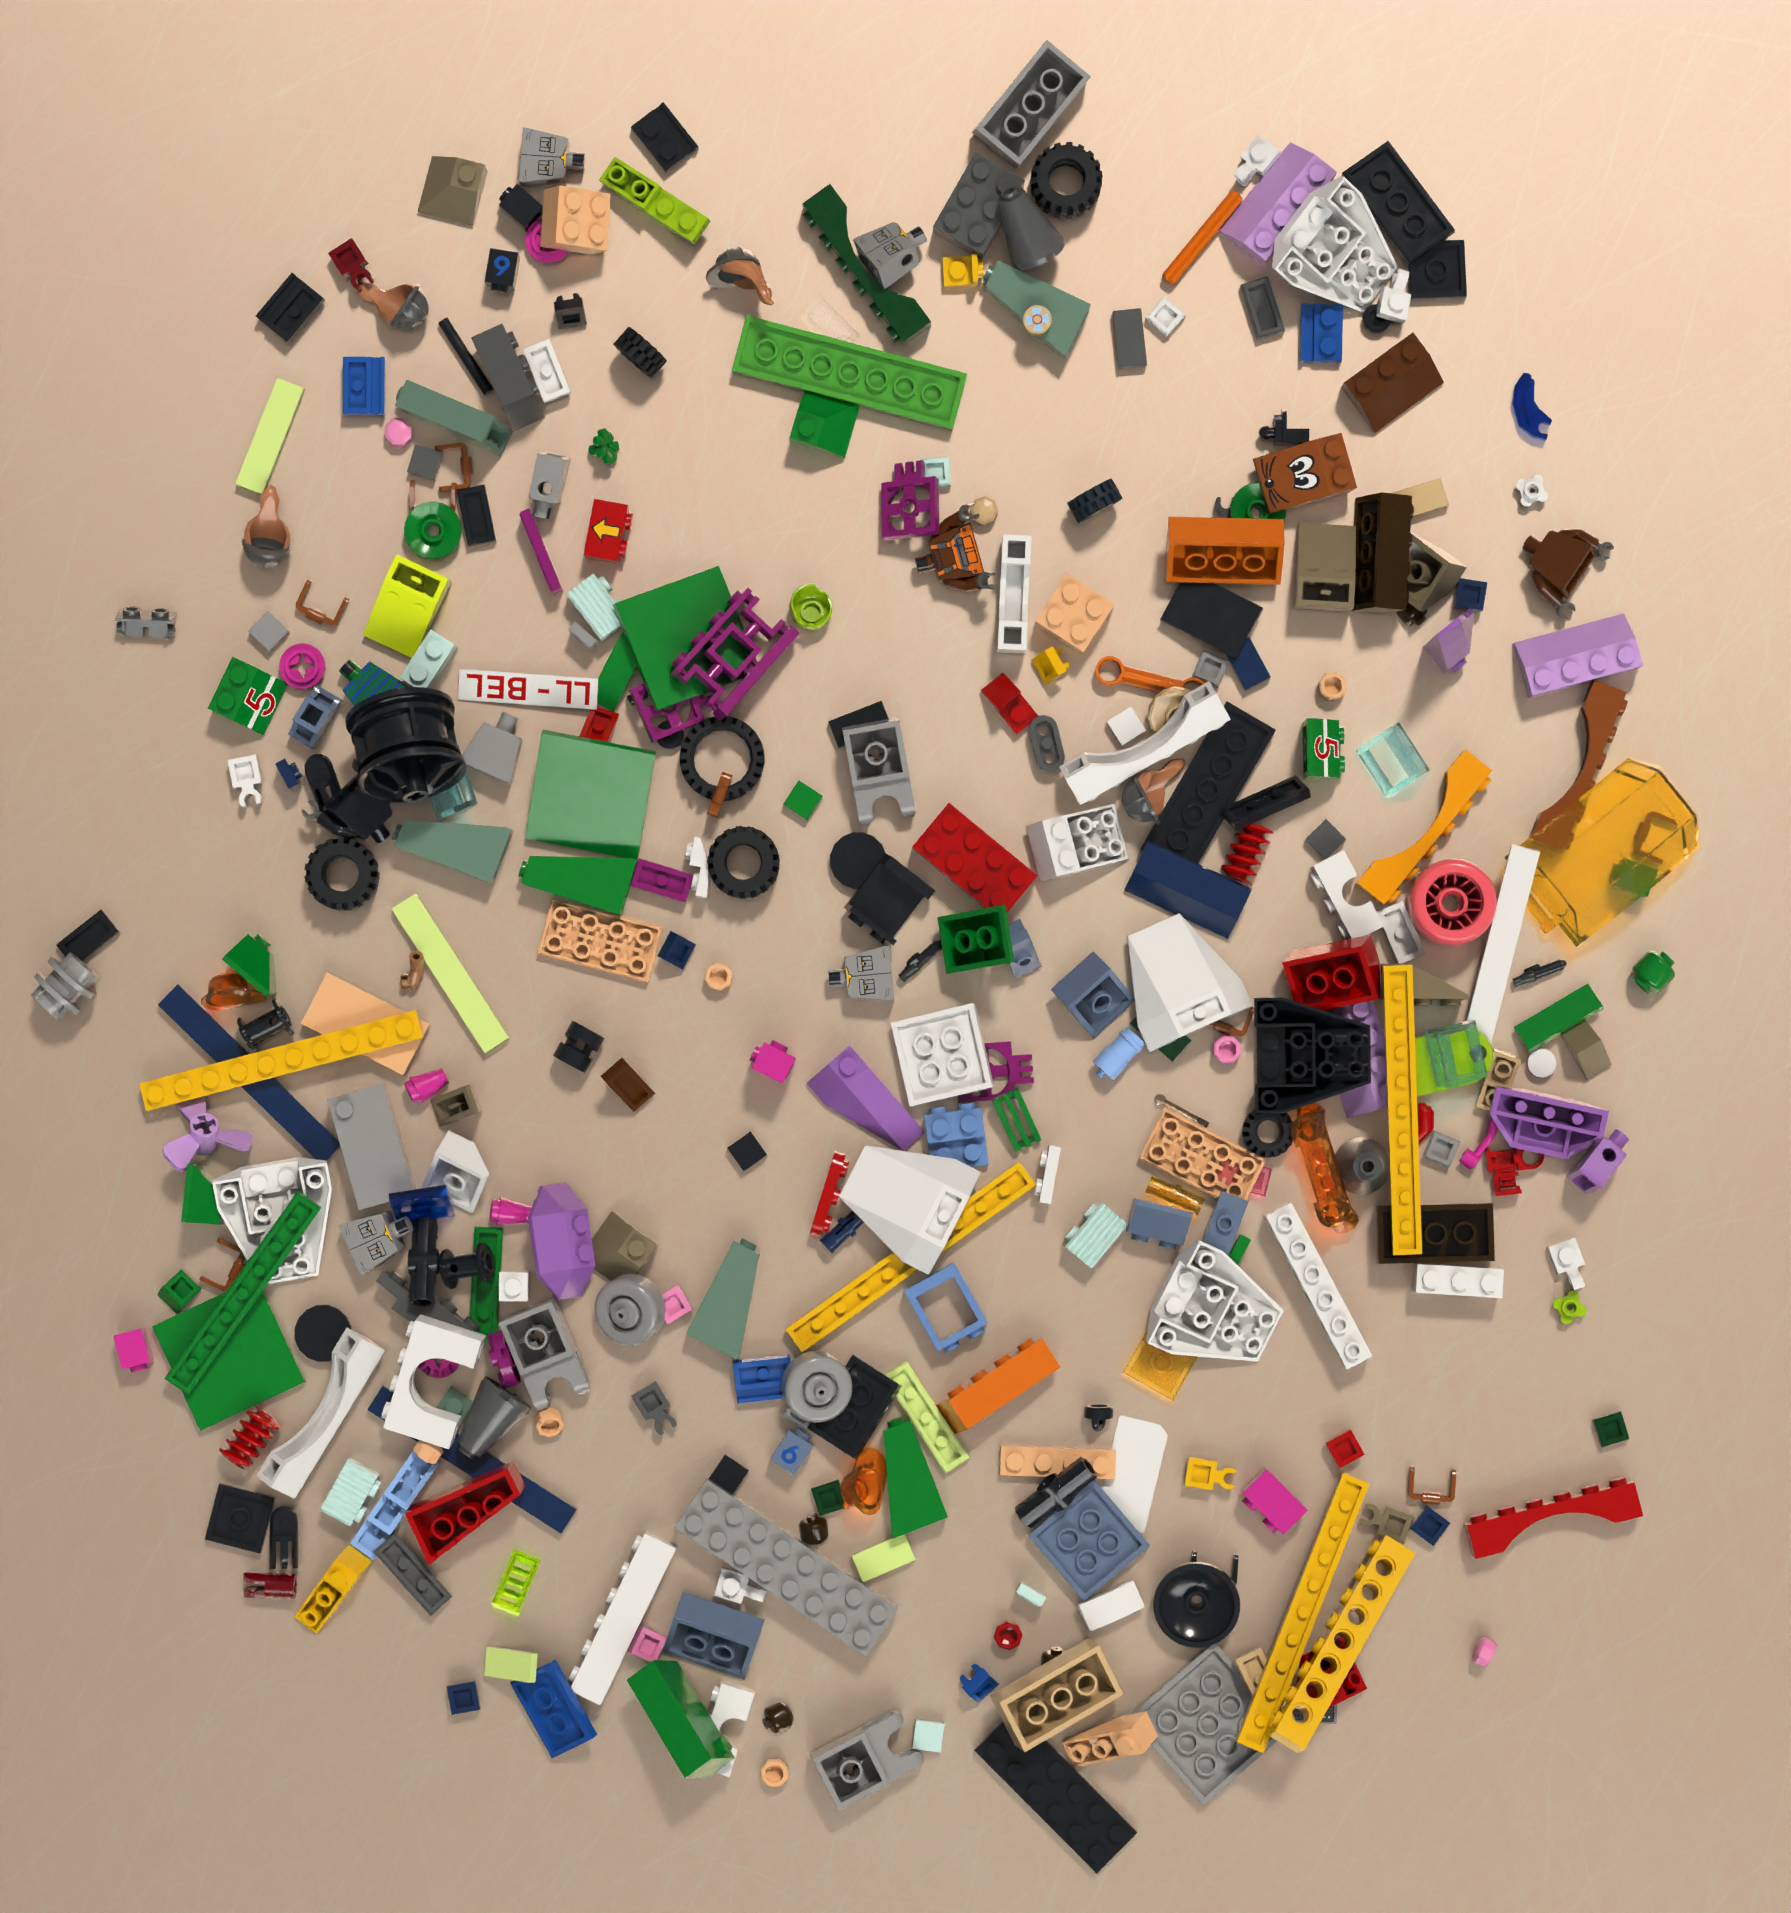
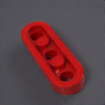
M836 1151L834 1153L810 1230L812 1235L821 1237L822 1232L828 1233L833 1218L828 1216L831 1204L837 1205L841 1189L836 1188L839 1177L845 1178L850 1163L845 1161V1154Z

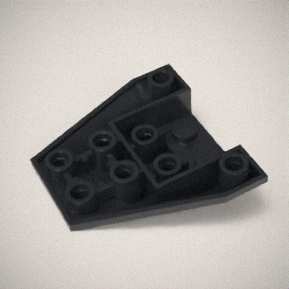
M1254 998V1027L1257 1030L1256 1113H1286L1371 1083L1370 1025L1286 998Z

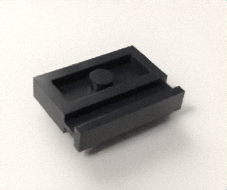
M664 102L631 126L632 131L666 174L685 160L692 152L699 149L698 145Z
M291 273L257 313L256 317L289 344L323 304L325 299L294 273Z

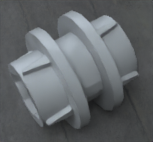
M71 952L61 962L51 957L48 963L54 970L48 977L40 972L36 973L34 977L40 985L31 996L48 1013L59 1020L67 1010L74 1014H78L81 1011L80 1007L75 1003L81 995L90 1000L95 996L89 989V986L98 976Z

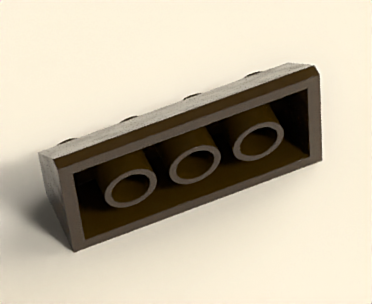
M1380 492L1355 498L1356 568L1354 609L1351 612H1399L1406 610V605L1409 601L1407 580L1411 570L1409 548L1412 544V534L1410 533V527L1414 514L1412 496Z

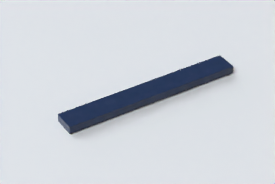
M179 984L158 1004L217 1063L250 1054ZM275 1078L241 1086L315 1159L327 1161L340 1148L339 1140Z
M383 1385L367 1410L381 1418L386 1402L391 1403L394 1392L389 1391V1388ZM458 1432L450 1449L442 1447L444 1452L441 1457L473 1478L507 1464L488 1451L481 1458L476 1455L473 1459L467 1457L459 1451L461 1445L457 1442L460 1435ZM519 1472L526 1487L511 1502L554 1530L562 1533L577 1508Z

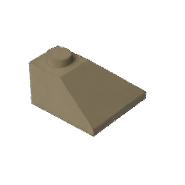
M432 156L418 212L473 226L487 175L485 164L458 157Z
M1411 533L1412 544L1409 548L1411 570L1407 580L1408 603L1423 612L1454 589L1467 567L1448 552Z
M611 1211L592 1238L596 1265L594 1269L610 1281L623 1274L637 1275L658 1246V1243Z

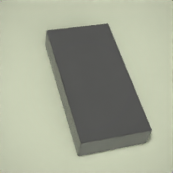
M1268 276L1241 284L1240 288L1257 340L1285 332Z
M1141 308L1113 311L1118 369L1147 366Z

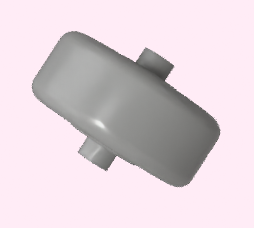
M636 1274L620 1275L604 1285L596 1297L595 1316L598 1325L610 1339L619 1344L638 1345L645 1342L660 1330L665 1320L666 1307L664 1298L657 1286L644 1276Z
M809 1351L797 1356L786 1367L781 1380V1392L785 1403L796 1416L808 1422H826L837 1417L847 1407L852 1395V1379L846 1367L832 1354L824 1351Z

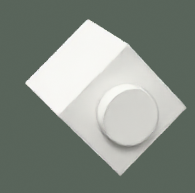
M499 1272V1301H530V1272Z

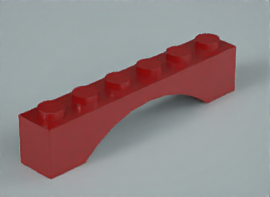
M1626 1477L1616 1478L1609 1481L1610 1486L1599 1488L1598 1484L1582 1487V1493L1571 1495L1570 1491L1553 1495L1554 1500L1543 1503L1542 1499H1535L1525 1502L1526 1507L1515 1510L1514 1506H1508L1498 1509L1497 1515L1487 1517L1486 1513L1470 1516V1522L1464 1523L1472 1557L1478 1559L1504 1552L1511 1541L1524 1529L1539 1520L1557 1514L1587 1513L1603 1517L1614 1523L1641 1517L1643 1512L1635 1482L1631 1480L1626 1481Z

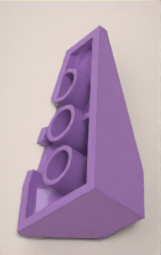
M1471 608L1423 646L1444 673L1449 669L1455 673L1467 663L1464 657L1470 653L1474 612Z
M848 1046L807 1083L826 1106L902 1151L906 1150L925 1133L851 1046Z

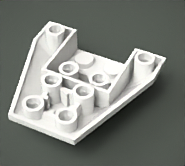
M1343 176L1309 193L1275 238L1272 268L1292 286L1363 313L1398 268L1362 193Z
M1180 913L1127 937L1137 1027L1149 1053L1176 1041L1180 1037L1253 1006L1242 980Z
M865 1145L839 1197L902 1262L929 1275L947 1243L981 1172L952 1158Z
M295 1157L243 1166L212 1180L217 1210L247 1261L297 1190L321 1206L320 1211L268 1284L319 1274L332 1192L327 1161Z
M1196 1240L1176 1257L1150 1309L1146 1342L1175 1355L1258 1362L1284 1310L1224 1251L1201 1240Z

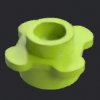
M1569 1291L1567 1296L1561 1299L1556 1298L1553 1301V1307L1561 1315L1560 1321L1564 1324H1570L1572 1319L1586 1315L1587 1309L1579 1301V1293L1576 1291ZM1572 1305V1310H1568L1567 1306Z

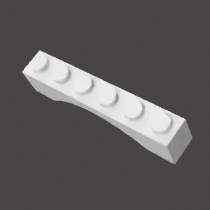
M1208 681L1185 694L1170 720L1145 741L1115 752H1084L1059 767L1080 805L1087 801L1095 800L1101 793L1111 787L1121 785L1134 774L1144 772L1155 762L1172 756L1175 751L1185 745L1195 743L1206 733L1221 728L1231 719L1211 683Z
M346 1328L332 1351L330 1380L319 1407L308 1423L295 1436L270 1452L256 1476L269 1487L295 1499L374 1368L379 1363L385 1350L371 1339Z

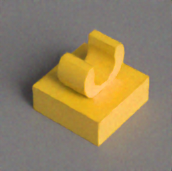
M1052 646L1031 659L1044 684L1058 678L1070 666L1069 661L1063 664L1058 656L1063 652L1062 648L1054 649Z

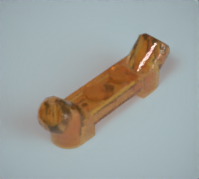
M1312 1103L1297 1109V1119L1292 1123L1291 1135L1295 1148L1300 1147L1317 1200V1202L1313 1203L1317 1218L1324 1226L1332 1227L1336 1233H1347L1356 1227L1359 1222V1216L1349 1202L1325 1125L1326 1111L1318 1103Z

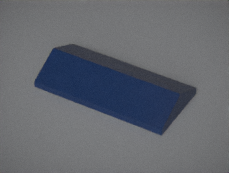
M1148 840L1124 890L1176 915L1180 913L1184 919L1228 939L1252 889Z

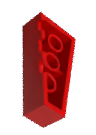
M514 1461L409 1507L405 1512V1516L428 1565L436 1561L442 1554L454 1547L469 1533H472L482 1523L522 1493L526 1485Z

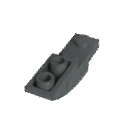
M388 1271L383 1272L376 1282L398 1299L391 1309L405 1319L415 1322L421 1314L482 1334L479 1331L481 1326L468 1316L465 1319L456 1312L458 1307L446 1298L443 1301L439 1298L435 1299V1304L429 1307L411 1305L409 1298L410 1289L405 1286L407 1281L397 1272L393 1271L391 1274Z

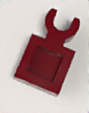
M350 238L328 253L344 279L351 276L350 282L358 292L362 291L359 286L361 278L366 277L371 284L374 283V278L370 272L362 269L369 263L353 238Z

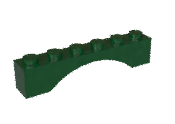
M831 184L802 203L803 210L805 211L801 214L810 228L816 226L821 235L818 238L827 251L832 249L838 256L835 262L844 274L849 271L855 280L852 282L853 287L861 297L864 295L868 297L872 303L869 305L870 310L878 320L880 318L885 320L889 326L885 330L895 343L900 341L904 346L931 327L930 319L914 298L900 295L887 288L884 289L861 265L848 237L847 206Z

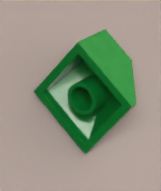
M804 391L790 434V443L845 458L860 405Z
M247 934L222 960L263 995L273 998L277 992L274 955L268 949L271 944L259 934L255 937Z
M187 1164L181 1222L222 1225L224 1220L217 1210L212 1184L213 1178L201 1164Z

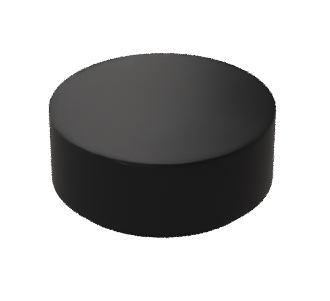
M1378 304L1369 306L1362 316L1364 328L1373 334L1384 332L1391 323L1390 320L1376 316Z
M668 720L660 723L657 728L667 730L671 727ZM681 730L657 740V742L665 749H675L682 744L684 731Z

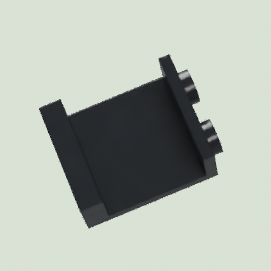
M885 853L844 908L850 912L847 918L859 927H862L863 924L867 925L872 929L869 935L882 945L885 941L894 945L897 941L893 938L923 897L929 900L935 890L895 858Z

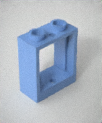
M954 1262L904 1290L937 1351L943 1349L947 1353L960 1346L959 1339L967 1335L972 1339L986 1331L983 1326L988 1324ZM954 1277L978 1320L940 1341L916 1297Z

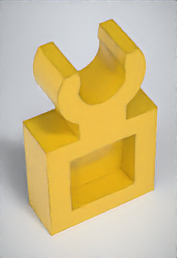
M1188 1456L1184 1486L1213 1490L1214 1482H1216L1225 1489H1234L1233 1484L1224 1482V1475L1227 1473L1236 1474L1237 1470L1232 1467L1216 1470L1217 1461Z

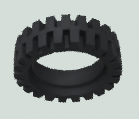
M714 716L697 723L687 733L680 750V767L689 786L701 796L712 800L716 785L709 784L699 776L694 763L696 747L703 737L712 732L725 730L736 733L748 746L751 761L748 771L743 778L728 786L724 801H730L747 794L759 781L765 763L764 749L757 733L745 722L730 716H725L720 721Z

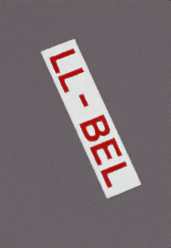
M459 669L458 700L597 710L598 679Z

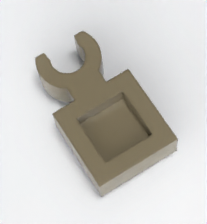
M1366 1504L1365 1508L1372 1510L1374 1516L1371 1520L1360 1518V1523L1366 1526L1379 1525L1376 1534L1381 1536L1387 1535L1395 1541L1405 1544L1414 1517L1390 1507H1386L1384 1514H1382L1375 1505Z

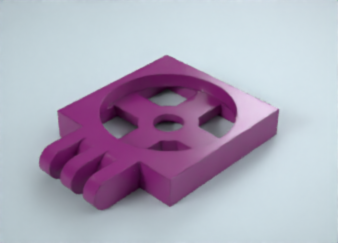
M923 460L916 461V472L912 461L905 463V473L903 464L895 463V481L881 483L882 538L888 541L939 534V479L935 476L925 477V463ZM915 486L927 489L930 493V499L918 501L915 495ZM903 489V498L900 502L891 504L895 495ZM913 503L915 506L914 511L906 513V505ZM922 512H930L929 522L924 527L916 528V516ZM901 515L904 518V530H897L892 525L890 516Z
M644 683L629 690L651 743L703 721L705 718L700 707L704 706L713 696L709 695L704 698L703 695H699L673 705L671 710L661 709L655 712L653 705L645 707L642 702L647 691ZM690 702V714L687 720L682 723L677 711L679 706ZM662 714L666 716L671 728L667 730L657 728L652 725L650 718Z
M1011 1041L984 1043L988 1062V1049L999 1051L1007 1061V1065L996 1066L989 1062L992 1079L1008 1076V1082L998 1094L992 1095L991 1088L980 1090V1096L973 1095L972 1093L957 1096L958 1103L990 1101L1015 1089L1014 1084L1034 1083V1077L1027 1076L1022 1078V1072L1033 1071V1066H1021V1061L1032 1060V1054L1012 1056Z

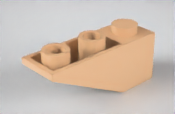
M1147 1711L1124 1715L1065 1739L1062 1741V1744L1073 1767L1143 1754L1158 1735Z

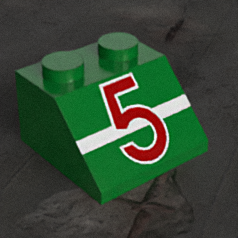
M232 656L208 709L264 735L288 684Z
M1307 718L1302 723L1303 780L1339 779L1340 773L1345 772V757L1340 756L1339 744H1344V727H1339V720Z

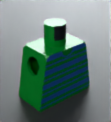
M349 659L339 670L350 681L343 689V692L354 706L366 698L389 689L408 687L405 683L370 661L361 669Z

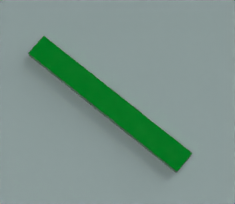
M297 1190L164 1378L165 1380L189 1395L320 1211L321 1206Z

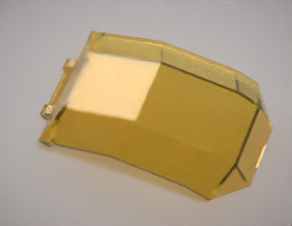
M1627 758L1563 812L1519 845L1540 851L1531 890L1553 917L1550 918L1531 893H1529L1526 905L1542 925L1540 929L1544 934H1547L1559 925L1576 947L1637 901L1700 848L1698 811L1661 766Z

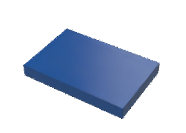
M556 1659L537 1668L536 1682L527 1683L514 1680L510 1682L551 1758L597 1736L594 1727Z

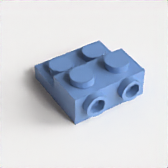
M975 1103L958 1105V1111L947 1112L946 1107L929 1109L930 1114L924 1115L929 1155L956 1159L970 1167L989 1165L981 1108H975Z

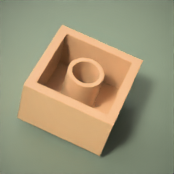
M561 185L545 189L540 247L590 255L607 251L610 194Z
M1066 573L1036 619L1035 625L1083 655L1115 604Z

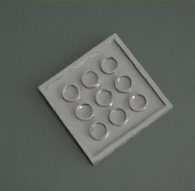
M1217 1643L1205 1648L1131 1713L1147 1711L1158 1735L1151 1745L1203 1805L1263 1754L1235 1742L1252 1698L1236 1665ZM1270 1737L1264 1753L1271 1746H1273L1277 1742V1740Z

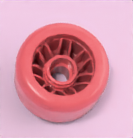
M1446 859L1426 867L1412 882L1407 897V909L1415 929L1428 941L1441 946H1459L1480 937L1491 925L1497 906L1496 892L1487 874L1475 864L1461 859ZM1448 895L1453 896L1457 901V907L1452 912L1447 911L1443 907V899Z

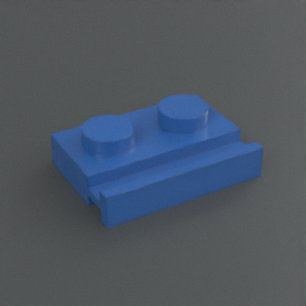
M1302 303L1300 316V362L1341 363L1343 305Z
M343 357V415H385V357Z
M790 1354L733 1360L737 1403L783 1399L781 1380L786 1367L791 1362Z

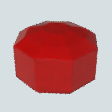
M1005 1621L997 1625L994 1639L1000 1648L1010 1651L1020 1645L1022 1632L1016 1623Z

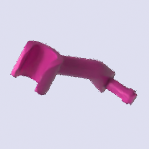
M1492 1117L1489 1118L1486 1135L1474 1152L1467 1148L1459 1160L1468 1169H1473L1476 1166L1481 1155L1496 1136L1498 1127Z

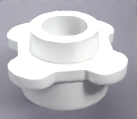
M1534 475L1532 479H1520L1516 483V489L1519 490L1520 502L1523 506L1529 507L1537 501L1544 502L1547 500L1548 493L1544 491L1542 476ZM1533 488L1535 492L1530 493L1529 489Z

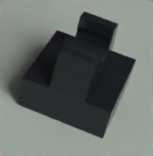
M573 293L574 299L563 300L561 295L554 302L559 329L587 325L583 300L578 293Z

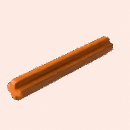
M1234 190L1228 193L1163 272L1162 277L1171 285L1176 283L1241 204L1243 198Z

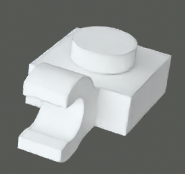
M1257 135L1240 156L1241 161L1245 164L1241 165L1234 173L1235 181L1245 187L1256 172L1264 176L1280 157V150Z
M1398 269L1397 274L1393 273L1391 277L1390 288L1385 286L1381 289L1376 313L1377 317L1400 324L1407 320L1411 294L1405 293L1404 289L1409 278L1408 271Z
M1576 1238L1547 1247L1556 1273H1566L1571 1289L1576 1290L1585 1287L1582 1276L1577 1268L1585 1265Z
M723 1567L714 1596L742 1604L744 1596L763 1602L767 1590L748 1584L750 1578L744 1574Z

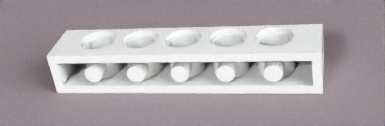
M1288 1202L1263 1215L1343 1367L1349 1369L1372 1357L1368 1346L1292 1203Z

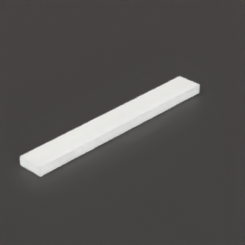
M1514 844L1510 846L1497 897L1495 916L1490 925L1465 1026L1476 1028L1484 1033L1490 1043L1492 1042L1540 854L1539 850ZM1479 1044L1472 1046L1470 1049V1055L1474 1059H1482L1487 1054L1485 1047Z

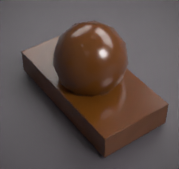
M623 1058L619 1059L601 1075V1078L633 1112L655 1094L650 1086Z

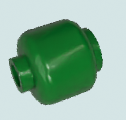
M1648 951L1633 966L1634 976L1632 979L1647 994L1650 991L1659 993L1674 979L1675 972L1672 966L1675 963L1663 951L1659 955L1654 951Z

